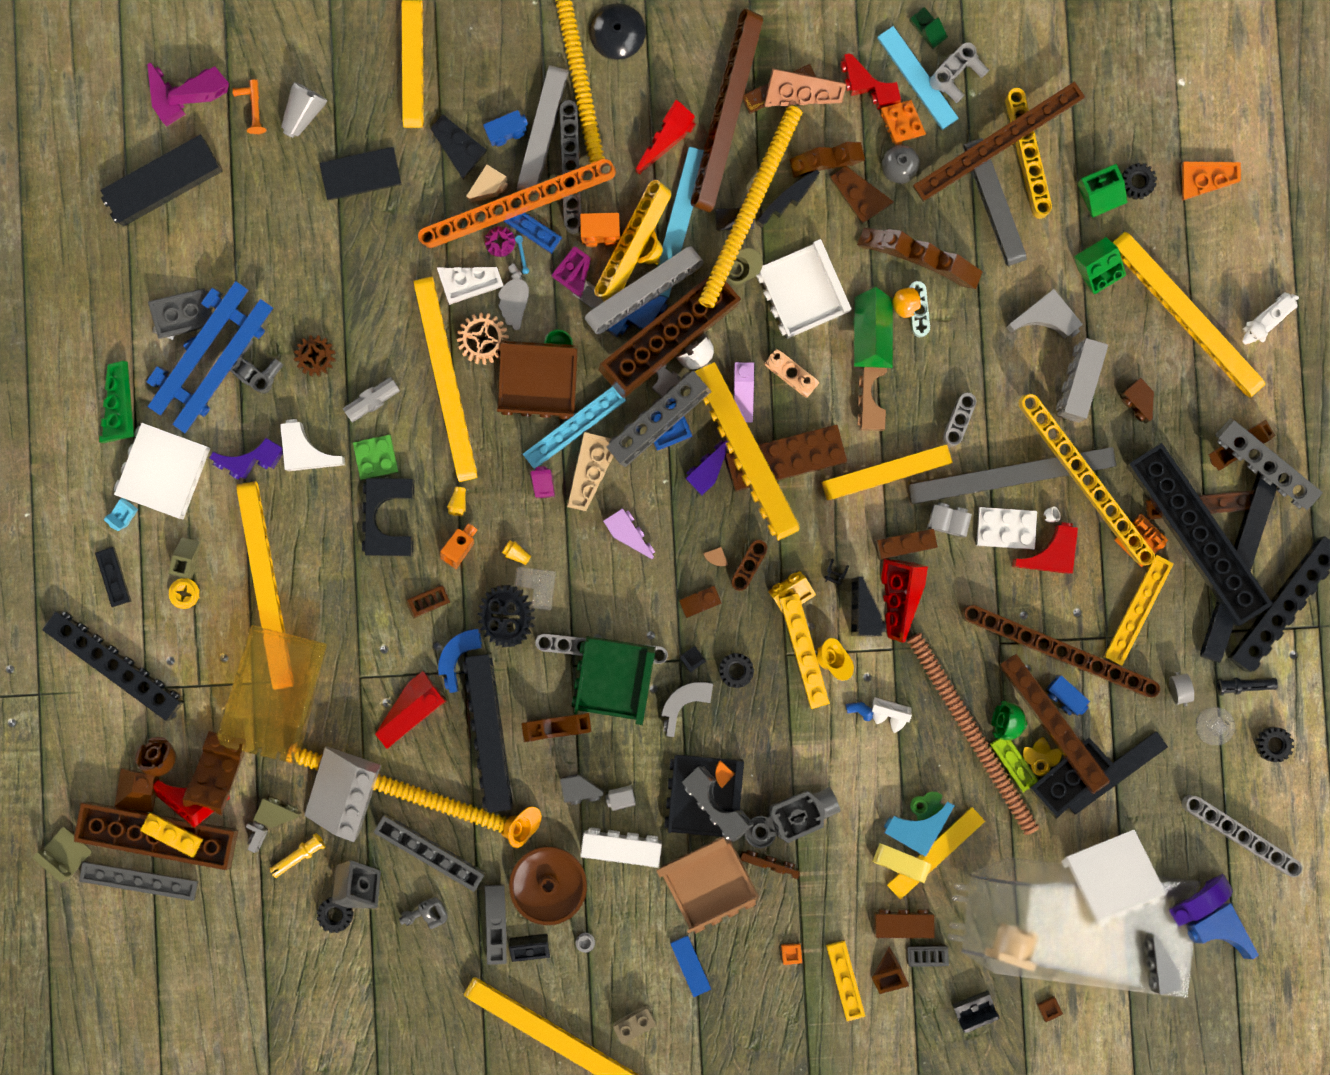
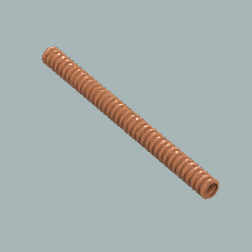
M917 633L909 638L907 643L911 644L910 648L914 649L913 653L917 654L916 658L920 659L919 663L923 664L922 668L926 669V674H929V679L933 681L932 684L936 685L935 689L939 690L938 694L942 695L941 699L945 700L944 704L948 705V710H951V715L955 717L954 720L958 721L957 725L961 726L960 730L964 731L963 735L967 736V742L970 741V746L974 748L973 751L980 758L979 761L983 762L982 766L986 767L985 771L986 773L989 772V778L993 779L992 783L996 784L995 787L1002 794V799L1005 798V804H1008V809L1012 810L1011 814L1015 815L1014 819L1018 820L1017 823L1021 825V830H1024V835L1032 834L1038 830L1039 824L1035 823L1036 820L1032 818L1033 815L1029 813L1030 810L1026 809V803L1023 804V798H1020V793L1016 792L1017 788L1013 787L1014 784L1010 782V777H1007V772L1004 773V767L1000 766L1001 762L997 761L998 757L994 756L995 752L991 751L992 748L988 746V741H985V736L981 735L982 731L978 730L979 726L975 725L976 721L972 720L973 716L969 715L970 712L966 710V705L962 704L963 700L959 699L960 695L956 694L957 690L953 689L954 685L950 684L951 680L947 679V674L943 673L944 669L940 668L941 664L937 663L938 659L934 658L935 654L931 653L932 649L928 648L929 644L924 642L925 638L921 637L922 633Z

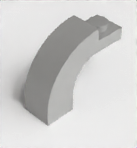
M689 683L671 694L662 711V716L669 717V720H665L663 731L667 732V736L674 737L677 715L685 704L693 701L711 702L712 683Z

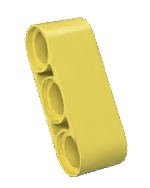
M879 843L872 862L922 883H925L932 866L923 860Z

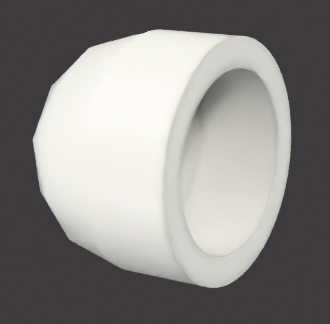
M1056 507L1045 510L1043 514L1047 518L1045 521L1054 523L1060 520V512Z

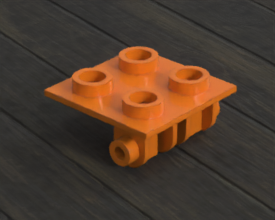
M912 100L881 108V117L884 119L885 127H889L887 132L891 133L892 143H895V146L902 144L903 141L926 135Z
M1140 514L1132 522L1154 554L1166 546L1168 539L1144 515ZM1131 536L1129 538V545L1133 546L1136 543V538ZM1116 538L1114 541L1130 556L1118 538ZM1146 551L1141 553V561H1145L1147 559Z

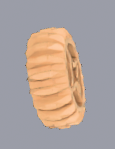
M479 313L480 319H477L475 314H473L472 322L466 318L465 320L468 325H460L464 331H458V335L463 337L458 338L457 342L463 344L458 348L460 350L466 349L462 355L467 356L470 354L468 357L469 361L476 357V364H479L480 359H482L483 365H486V359L488 358L491 363H494L493 356L500 359L498 352H501V340L509 339L508 335H502L507 332V328H501L503 326L502 321L496 324L498 320L496 316L490 320L491 315L489 313L486 315V319H484L483 313ZM483 324L479 332L470 333L475 326ZM489 325L497 330L498 339L489 336ZM485 333V337L489 340H484L483 343L480 344L481 341L477 338L483 337ZM468 338L477 342V352L469 348ZM496 345L490 352L482 354L486 346Z

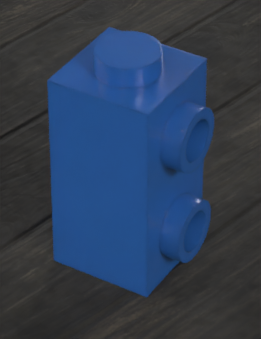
M516 110L483 126L491 145L499 147L506 144L507 140L511 138L518 139L524 136V133L527 132L525 126L528 125L525 115H520L519 111Z
M1057 675L1045 689L1048 692L1047 696L1055 703L1057 701L1063 705L1061 709L1069 716L1071 714L1076 716L1082 715L1089 708L1087 704L1090 701L1062 675Z

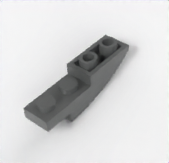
M504 884L485 885L487 965L507 964Z

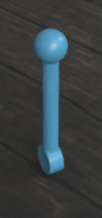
M518 235L515 237V241L519 246L523 266L522 273L528 274L529 268L526 266L522 247L523 238Z

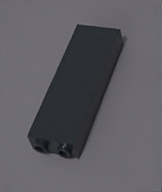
M200 134L101 189L100 191L103 194L101 199L106 207H110L112 211L110 215L113 221L124 227L223 171L206 140Z

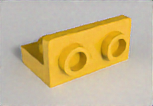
M801 571L791 574L788 579L782 583L775 584L768 591L782 614L783 611L779 598L799 593L801 604L816 595Z

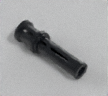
M1237 677L1233 678V680H1223L1220 678L1216 682L1219 696L1227 693L1239 695L1245 691L1277 690L1278 688L1276 678L1241 680Z

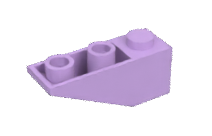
M621 509L604 520L605 525L616 540L650 559L654 558L652 555L655 553L650 543L645 544L642 537L645 535L639 526L637 528L634 527L632 524L634 518L629 511L625 512Z

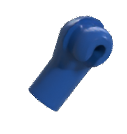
M865 703L846 704L847 714L858 712L862 715L863 720H872V709Z

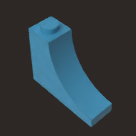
M947 802L937 814L925 820H905L896 815L893 819L889 817L884 825V828H886L885 833L926 857L955 805Z

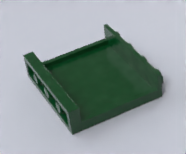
M587 636L586 642L581 643L580 653L583 654V660H579L577 671L581 673L580 678H576L574 687L578 692L577 696H573L571 706L575 708L574 714L577 715L578 711L633 719L636 720L635 724L643 725L656 647Z

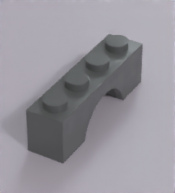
M705 766L697 767L682 782L685 785V791L690 796L696 798L697 805L703 811H707L711 822L723 830L722 834L727 840H738L754 824L742 810L728 812L720 808L713 794L717 780Z

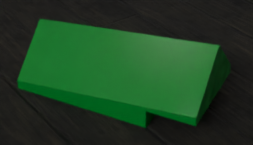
M877 287L854 298L855 367L893 368V299Z

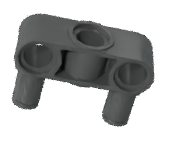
M251 340L230 371L246 385L261 394H265L271 390L275 380L273 378L284 365L274 358L267 369L260 372L259 369L247 360H244L245 356L243 355L253 344ZM264 379L266 385L264 388L259 389L257 386L258 382Z

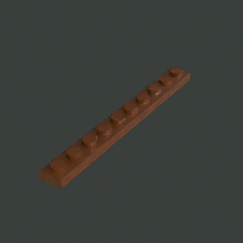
M1074 81L914 184L913 188L923 202L1082 101L1085 98L1084 94Z

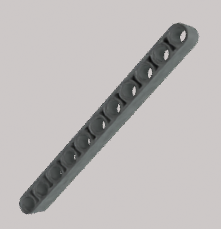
M1113 447L1080 453L1092 471L1117 466ZM1056 457L920 482L908 486L912 504L1063 477L1070 474ZM1074 459L1072 461V469L1076 470L1079 467L1078 460Z

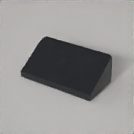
M741 208L716 209V231L733 229L732 226L735 224L734 221L737 219ZM754 219L753 223L750 224V229H754Z
M548 934L509 939L512 962L550 958Z

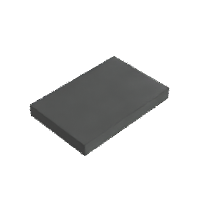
M205 288L148 301L158 339L203 328L212 315L211 309L201 304L206 297Z

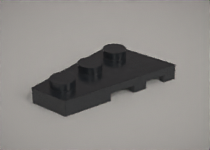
M443 114L431 127V131L464 180L485 155L487 149Z

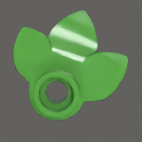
M928 792L925 796H917L912 799L910 808L917 815V821L934 816L944 807L940 803L942 794ZM917 803H923V804H924L923 807H921V808H918V807L916 806Z

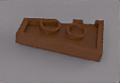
M747 849V852L742 851L740 856L741 861L762 868L769 867L771 868L770 870L780 874L788 873L792 875V878L798 880L800 871L792 862L784 861V863L776 861L777 858L769 855L763 858L758 856V852Z

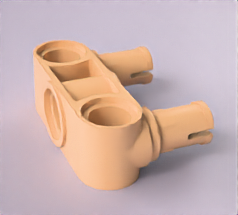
M778 349L770 354L768 360L764 363L768 369L806 398L809 397L819 384L818 380ZM790 369H794L797 372V375L793 378L788 377L786 374Z

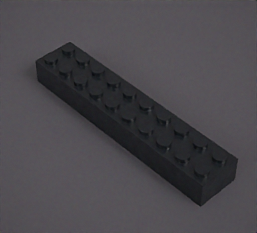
M1160 443L1127 466L1236 627L1273 605L1163 443Z

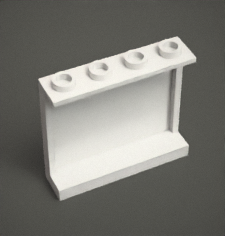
M821 239L815 241L811 246L762 266V270L756 276L758 282L763 283L765 290H763L764 296L767 301H771L773 305L771 307L774 318L778 317L780 321L778 325L782 335H786L787 339L851 311L850 304Z
M141 423V426H138L135 431L136 439L134 444H131L128 449V460L122 465L121 478L117 480L114 486V495L184 520L210 448Z
M1135 830L1077 852L1061 861L1064 868H1070L1095 920L1091 923L1092 926L1099 924L1100 927L1110 923V919L1116 917L1117 920L1127 916V912L1132 909L1134 913L1145 908L1144 904L1150 903V905L1159 903L1162 901L1161 897L1166 894Z

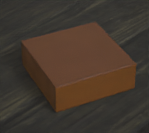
M1055 996L1037 1003V1007L1045 1022L1063 1015Z

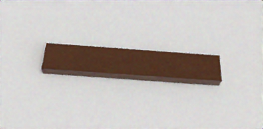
M1255 490L1200 495L1199 497L1211 514L1246 511L1251 507L1249 506L1251 502L1249 499ZM1145 501L1147 519H1162L1151 501Z

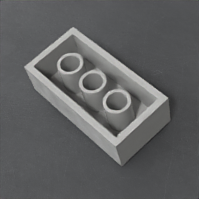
M1086 338L1079 342L1078 345H1075L1072 352L1074 360L1067 369V374H1069L1068 381L1064 382L1061 390L1064 393L1062 400L1059 399L1056 407L1058 417L1078 423L1087 419L1108 344Z

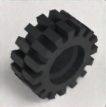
M1136 163L1135 165H1130L1122 173L1128 198L1134 197L1133 200L1143 199L1154 190L1157 184L1155 183L1157 177L1154 176L1156 174L1155 171L1152 172L1150 170L1151 166L1146 167L1145 163L1142 165ZM1138 174L1144 177V187L1136 188L1133 186L1131 179L1134 175Z
M730 654L720 664V677L730 687H744L750 683L754 676L753 663L743 654ZM734 663H739L744 668V674L740 678H733L729 674V668Z
M1269 727L1263 729V732L1258 734L1260 736L1256 738L1258 744H1255V746L1258 748V754H1261L1260 757L1271 762H1283L1284 759L1287 760L1289 758L1288 755H1292L1291 749L1294 748V745H1292L1294 740L1290 738L1291 734L1287 733L1285 729ZM1273 737L1279 738L1282 743L1281 749L1277 752H1272L1268 748V742Z
M331 897L325 900L318 907L319 910H317L319 926H322L324 931L328 930L329 933H339L345 930L353 920V908L334 904ZM337 907L342 911V919L340 921L333 922L328 918L330 908Z

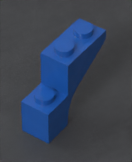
M659 296L651 300L606 331L618 338L620 334L624 335L629 325H627V322L643 330L659 314L666 311L668 308L666 304L667 298Z

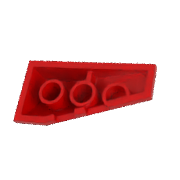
M884 559L881 580L882 584H885L886 595L883 598L884 602L887 603L888 613H886L885 617L888 638L902 643L905 642L926 584L928 566L908 561Z

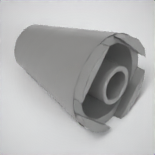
M294 82L291 86L281 126L284 129L283 133L292 138L294 135L299 136L326 105L327 99L309 90L307 87Z

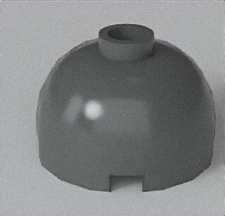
M907 145L891 147L882 159L881 169L883 175L889 181L898 184L910 182L919 170L920 161L918 154Z

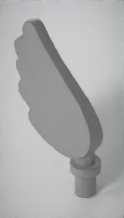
M512 264L508 267L512 274V280L507 282L498 294L501 299L499 308L502 310V316L505 318L506 324L512 325L515 330H519L529 298V287L521 278V271H518L515 264Z

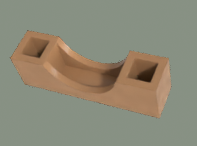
M859 367L862 368V376H859L858 386L862 387V394L858 395V406H861V414L857 415V425H860V430L884 431L886 410L880 408L874 402L871 395V387L875 379L887 373V368Z

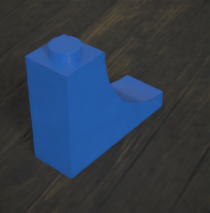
M1223 903L1208 915L1186 925L1187 934L1194 943L1204 944L1210 940L1220 939L1234 946L1243 959H1254L1259 956L1231 903Z

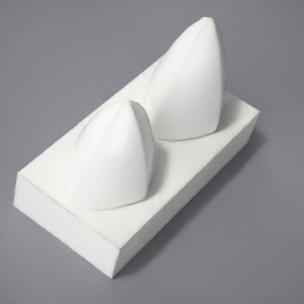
M874 697L872 712L876 724L882 723L889 716L891 717V728L896 733L904 727L906 722H910L912 716L910 707Z

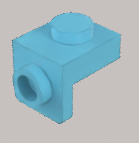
M121 498L111 514L105 516L104 521L111 528L120 531L129 525L138 509L126 499Z

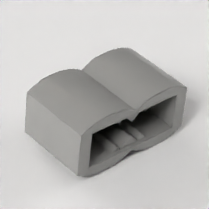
M938 502V505L932 506L927 528L959 537H966L972 514L967 513V509L957 507L956 510L949 508L948 504Z
M632 785L609 790L608 795L605 796L608 808L612 807L613 811L636 805Z

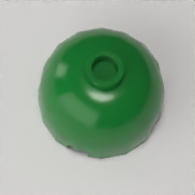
M1001 701L1002 705L996 706L992 716L991 726H995V732L992 731L997 739L1014 740L1026 729L1027 719L1019 705Z

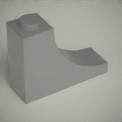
M1053 289L1006 328L1012 333L1024 326L1041 325L1053 329L1065 339L1068 336L1073 338L1080 332L1078 328L1083 324L1055 289Z

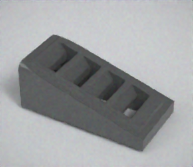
M947 945L907 947L909 967L949 966ZM914 951H918V962L914 961ZM922 951L926 953V961H922ZM930 951L934 953V961H930ZM938 951L942 952V960H938Z

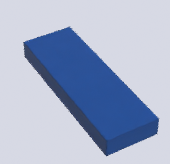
M527 213L504 220L507 225L551 254L562 239L561 236Z
M686 935L671 942V947L693 997L711 990L689 936Z

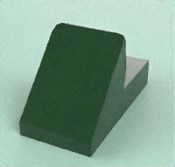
M925 7L909 20L932 49L948 38L939 17L934 19Z

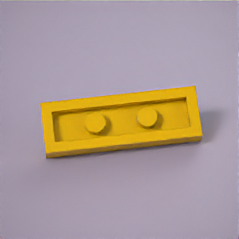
M149 813L140 830L191 857L195 856L203 840L153 813Z

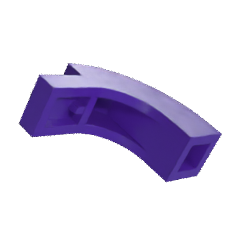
M1221 874L1206 881L1204 888L1197 894L1170 907L1169 912L1178 927L1192 920L1197 921L1225 903L1232 895L1233 889L1224 874Z

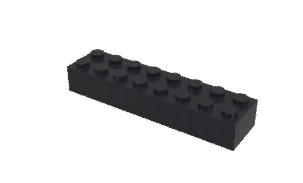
M492 654L466 657V662H463L464 673H468L469 681H466L467 693L471 692L472 700H469L468 703L470 712L474 714L471 725L472 730L476 731L477 738L474 739L475 751L479 750L477 767L478 770L482 771L479 782L480 788L484 789L485 796L482 797L483 808H487V813L511 810L513 800Z

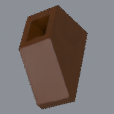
M1139 378L1120 396L1122 397L1121 401L1123 404L1134 410L1135 417L1140 422L1144 421V423H1147L1153 419L1154 391L1142 378Z

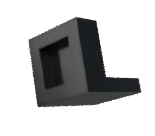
M696 646L679 656L690 672L706 662Z

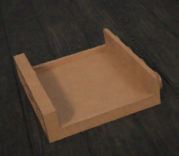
M724 836L661 866L657 870L659 877H664L689 926L688 933L693 931L698 933L704 930L705 925L709 923L715 925L721 922L722 917L726 915L732 917L738 914V910L743 907L749 909L756 905L755 902L759 898L731 840H727Z

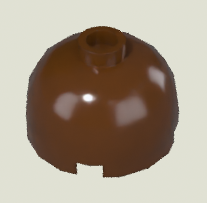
M154 737L149 739V743L145 746L142 744L139 747L135 762L145 774L158 777L163 776L173 768L176 761V753L174 747L165 738Z

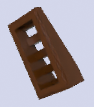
M443 585L407 599L406 603L413 619L450 603ZM436 592H439L442 602L438 601ZM429 595L432 596L435 605L431 604ZM424 598L427 608H424L421 599ZM416 601H417V604H418V606H419V608H420V611H418V612H417V609H416V607H415V605H414V602H416Z

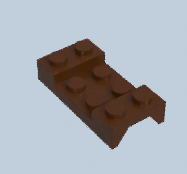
M211 731L208 732L196 771L183 797L184 806L188 807L196 804L208 807L218 815L223 814L247 748L246 740Z

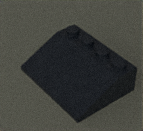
M863 576L855 577L851 580V636H882V633L886 630V622L882 620V615Z

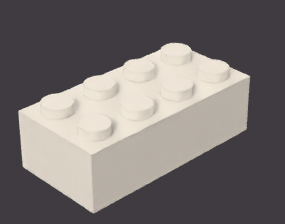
M591 827L584 832L581 857L659 867L662 840H658V836L647 835L646 838H641L637 833H627L626 836L620 835V831L608 830V833L600 832L601 829Z

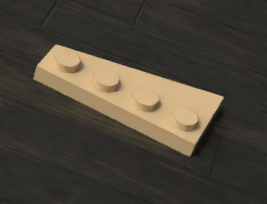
M586 432L583 433L567 503L568 508L587 511L614 457L606 448L611 438Z

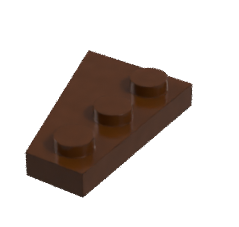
M847 166L830 177L862 224L894 203L893 200Z

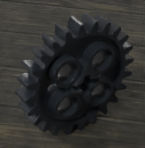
M499 585L496 588H491V592L485 593L487 598L481 599L484 605L478 606L482 609V612L477 613V615L482 616L478 623H483L484 625L480 630H486L484 637H490L489 642H495V646L502 645L504 648L522 644L523 640H527L526 635L532 633L529 627H534L531 620H534L535 617L531 616V613L535 609H530L529 607L533 602H527L528 595L522 596L523 590H517V586ZM493 614L519 615L520 618L494 617Z

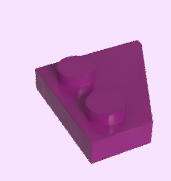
M574 246L553 272L552 278L581 298L590 264V257Z

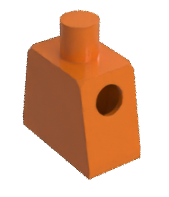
M469 523L463 531L457 529L441 550L440 559L457 569L474 544L472 537L477 532V529ZM463 541L464 544L460 545L458 544V542Z

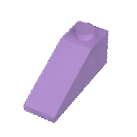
M735 362L734 400L745 421L753 423L754 363Z

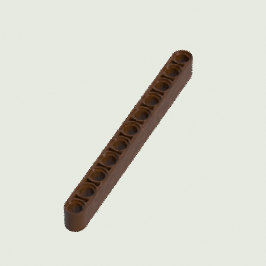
M747 8L741 11L737 21L691 197V206L706 212H711L716 203L763 23L762 15Z
M975 605L966 606L962 610V618L970 624L1129 691L1149 698L1156 697L1160 693V685L1154 680ZM969 609H974L976 612V617L973 620L967 616ZM988 616H991L994 620V624L991 627L985 624V619ZM1006 623L1012 628L1009 634L1003 632V626ZM1023 631L1029 634V639L1026 642L1021 639ZM1042 638L1047 642L1045 649H1041L1038 645ZM1059 646H1062L1065 650L1062 657H1059L1056 653ZM1078 653L1082 656L1080 664H1076L1074 661V657ZM1095 661L1100 664V669L1097 672L1092 669V664ZM1112 669H1116L1118 672V676L1115 679L1110 677ZM1131 676L1136 680L1135 685L1132 687L1128 684V679ZM1148 684H1152L1153 686V692L1151 694H1148L1146 692V686Z

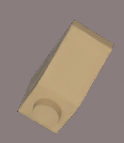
M486 165L467 194L468 201L475 202L497 197L500 192L503 193L507 188V177Z

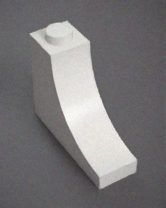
M297 419L286 420L285 424H280L285 470L296 471L345 465V458L343 456L327 455L313 447L306 437L303 424L297 422Z

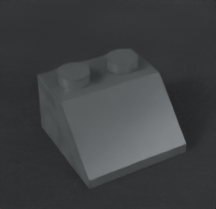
M351 860L337 865L332 903L347 908H377L381 871Z

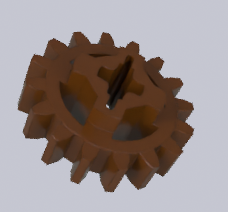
M310 335L308 341L303 338L304 344H297L300 349L299 351H294L298 355V357L294 358V361L300 362L297 368H303L302 373L304 374L309 371V376L311 377L314 376V373L321 377L322 371L328 374L327 368L333 369L331 362H336V359L332 357V355L336 354V351L330 350L333 344L327 345L328 340L324 338L321 341V336L317 335L316 339ZM317 344L324 346L326 350H319ZM314 352H316L319 355L316 357V361L313 358H311L312 356H314ZM324 359H327L325 364L322 366V362L324 361ZM305 362H306V363L311 362L313 368L307 367V366L305 365Z

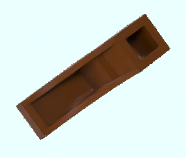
M845 142L833 148L817 147L790 159L794 178H799L816 170L821 171L845 166L851 167L865 161L861 142Z
M1267 420L1247 429L1249 433L1263 444L1276 436ZM1237 437L1234 440V446L1242 443V437ZM1219 446L1208 454L1211 464L1218 471L1237 460L1232 455L1234 450L1230 447L1225 449Z

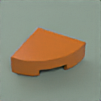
M721 760L718 762L715 772L716 780L720 787L723 788L735 775L734 771Z

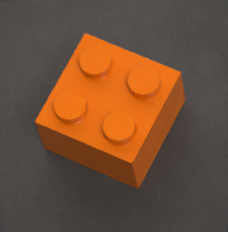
M619 213L580 214L582 244H586L587 247H596L597 244H605V246L609 247L616 246V243L620 240Z

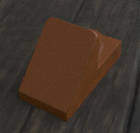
M715 586L679 600L686 618L722 604Z

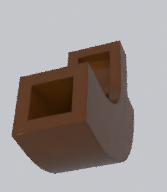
M589 713L521 723L524 742L592 732Z

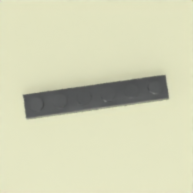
M82 862L79 882L191 901H194L196 898L199 882L197 880L90 862Z

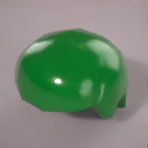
M555 329L546 335L544 343L573 345V339L568 332Z

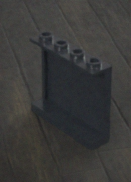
M675 754L674 759H670V770H673V778H669L668 781L671 797H667L666 809H670L669 817L665 816L664 828H668V833L723 837V830L711 822L709 819L710 815L706 810L703 811L697 805V800L694 796H690L685 791V785L682 782L700 766H705L716 779V766L721 760L734 771L735 775L723 788L716 781L713 790L714 799L717 805L725 811H739L744 761Z

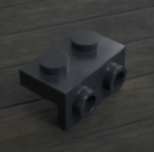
M988 990L952 1004L964 1033L1000 1019Z

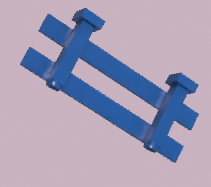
M237 281L234 282L223 299L221 298L223 294L220 291L211 288L201 304L209 309L215 308L213 314L171 374L167 376L168 371L163 367L157 366L146 381L153 387H161L148 405L157 414L162 415L174 397L185 404V407L173 423L175 427L184 433L188 431L198 415L205 417L208 414L210 407L207 405V402L252 338L260 339L265 329L261 325L273 310V307L262 299L258 301L248 317L236 309L249 291ZM228 319L232 320L240 326V329L195 393H190L182 387L183 383Z

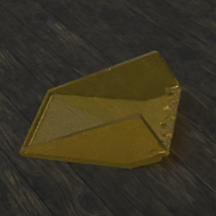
M251 625L217 736L220 745L238 750L240 744H243L241 750L243 752L257 755L260 748L262 749L260 756L276 759L278 753H280V761L292 764L297 763L307 732L327 644Z

